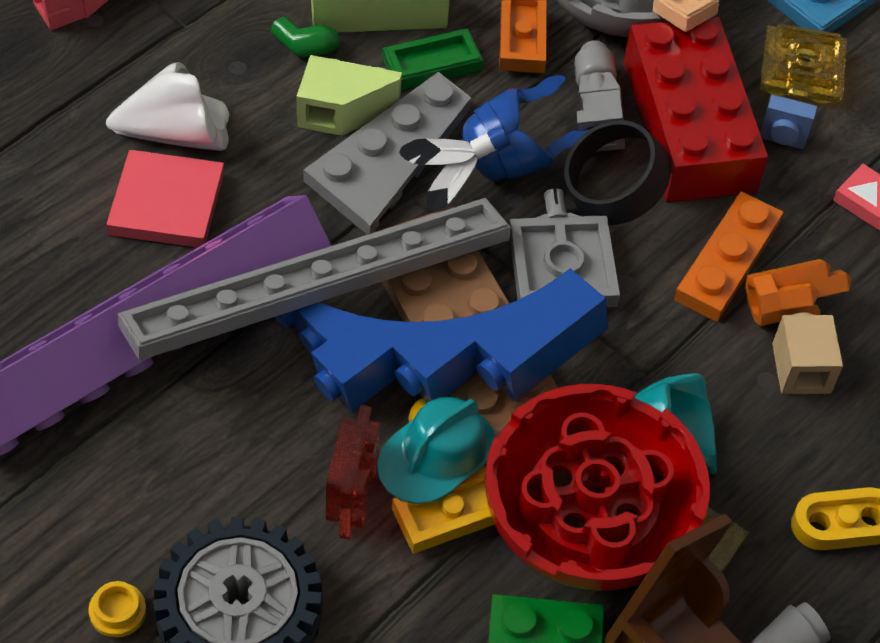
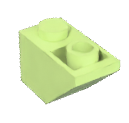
M310 55L297 93V127L340 136L363 127L400 100L402 72Z

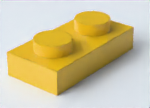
M486 466L475 472L450 494L435 502L414 504L393 498V513L413 554L495 525L486 498Z

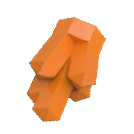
M821 259L747 275L745 287L748 305L755 323L759 326L780 322L783 315H794L803 312L820 315L821 311L818 305L815 304L816 299L849 291L851 277L842 270L830 272L831 266Z

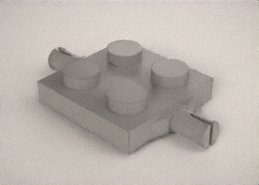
M550 189L544 193L547 214L536 218L510 219V246L517 300L541 289L571 268L606 298L607 307H618L620 291L607 216H579L567 213L564 192L561 189H556L554 198V190Z

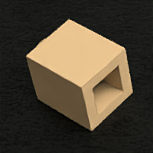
M806 312L783 315L772 343L781 394H831L843 368L833 315H813Z

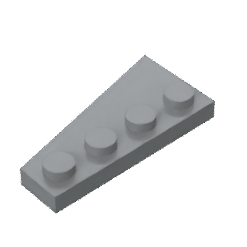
M436 73L303 169L304 182L367 235L374 233L379 226V220L388 208L393 209L402 197V190L413 176L418 177L426 166L413 164L405 160L399 153L400 148L416 139H447L469 112L471 97L442 74Z

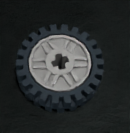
M231 517V527L225 528L222 527L220 519L208 522L207 533L202 534L198 527L187 533L186 545L178 540L170 549L171 559H163L159 567V578H155L153 589L155 620L162 643H314V636H318L321 625L323 596L320 574L316 570V562L310 552L305 554L304 544L296 536L289 540L287 529L277 524L270 531L267 530L266 520L258 518L253 519L252 526H244L243 517ZM236 599L233 604H229L231 600ZM245 599L249 600V601L246 602L245 604H242V605H241V603H242Z

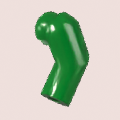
M283 16L278 18L271 27V34L294 55L304 59L309 58L310 55L322 56L332 53L338 48L340 43L336 30L325 25L299 29L292 21Z

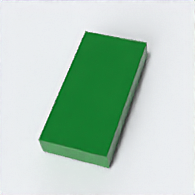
M468 28L382 48V60L387 70L402 72L401 90L420 86L438 72L447 79L483 70L484 60Z

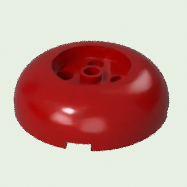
M576 384L552 389L530 399L512 413L511 420L492 442L485 474L486 498L492 520L500 536L511 551L528 567L554 582L591 591H612L640 585L670 541L703 524L709 504L710 482L707 465L701 449L693 435L675 415L666 408L663 412H660L651 405L636 399L637 392L603 384ZM557 471L566 472L570 476L571 482L564 487L554 485L553 474ZM621 509H631L634 512H636L637 515L629 512H624L616 516V513ZM569 518H576L584 523V527L574 528L567 525L564 521Z

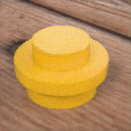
M113 581L103 585L93 595L89 603V617L93 627L99 633L108 637L118 638L130 635L142 625L146 616V603L142 593L133 585L122 581Z

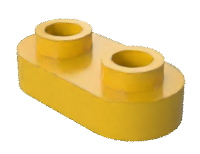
M867 487L817 492L806 495L797 504L791 519V528L795 537L803 545L814 550L879 545L880 489ZM862 517H869L873 519L876 525L872 526L866 524L863 521ZM810 522L820 523L825 528V531L814 528Z

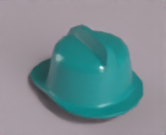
M439 397L429 401L417 412L413 420L392 435L382 447L377 461L379 479L387 492L400 501L414 504L435 502L450 494L475 472L483 468L487 463L490 447L495 438L494 430L485 417L479 414L478 404L473 399L464 401L454 397Z

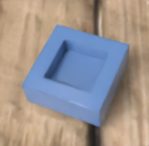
M771 94L760 131L761 138L804 150L817 106Z

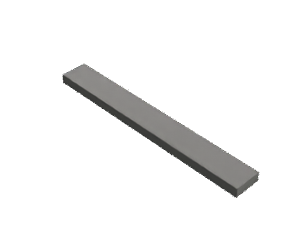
M486 198L120 312L118 313V327L138 360L141 361L508 241L511 227Z

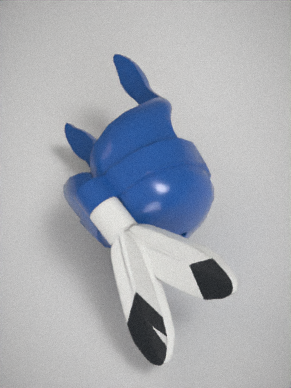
M563 75L551 76L541 81L536 87L524 90L511 88L486 101L474 110V114L466 120L463 126V141L425 138L416 139L403 145L399 151L400 155L413 164L446 165L428 190L426 199L427 209L437 211L449 205L464 186L474 168L490 181H510L551 166L559 153L566 148L573 147L576 141L589 130L568 132L552 142L545 150L529 135L517 130L520 117L519 104L552 95L566 78Z

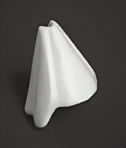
M180 62L172 63L160 71L118 106L106 120L107 127L116 134L170 145L223 151L227 148L229 142L226 128L229 111L222 101L201 94L197 78L191 75L185 65Z

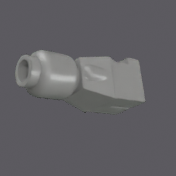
M586 42L582 45L574 62L575 79L579 87L580 111H577L578 131L590 130L609 121L624 120L621 88L616 81V62L613 52L603 42ZM625 139L610 142L596 152L625 149Z

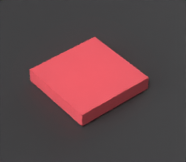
M129 150L106 224L108 235L195 248L205 244L224 177V163Z

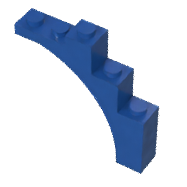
M571 268L541 289L515 302L491 311L456 319L426 322L381 320L336 309L323 302L275 316L276 320L283 327L287 328L292 325L299 332L298 335L302 344L312 355L318 373L313 379L321 393L331 402L338 399L351 413L396 379L411 396L419 393L429 402L439 397H447L477 373H479L483 381L491 389L497 391L501 388L516 402L609 328L606 298Z

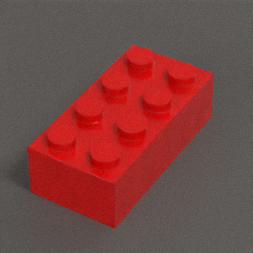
M711 17L687 32L669 21L631 25L623 63L642 126L664 146L670 157L671 177L668 187L663 194L666 203L739 195L741 191L746 194L757 193L768 155L720 17Z

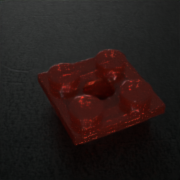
M360 406L357 420L342 417L326 480V520L340 523L339 538L349 540L353 527L363 528L369 500V497L366 496L368 482H373L375 479L379 458V450L376 449L381 423L371 421V407Z

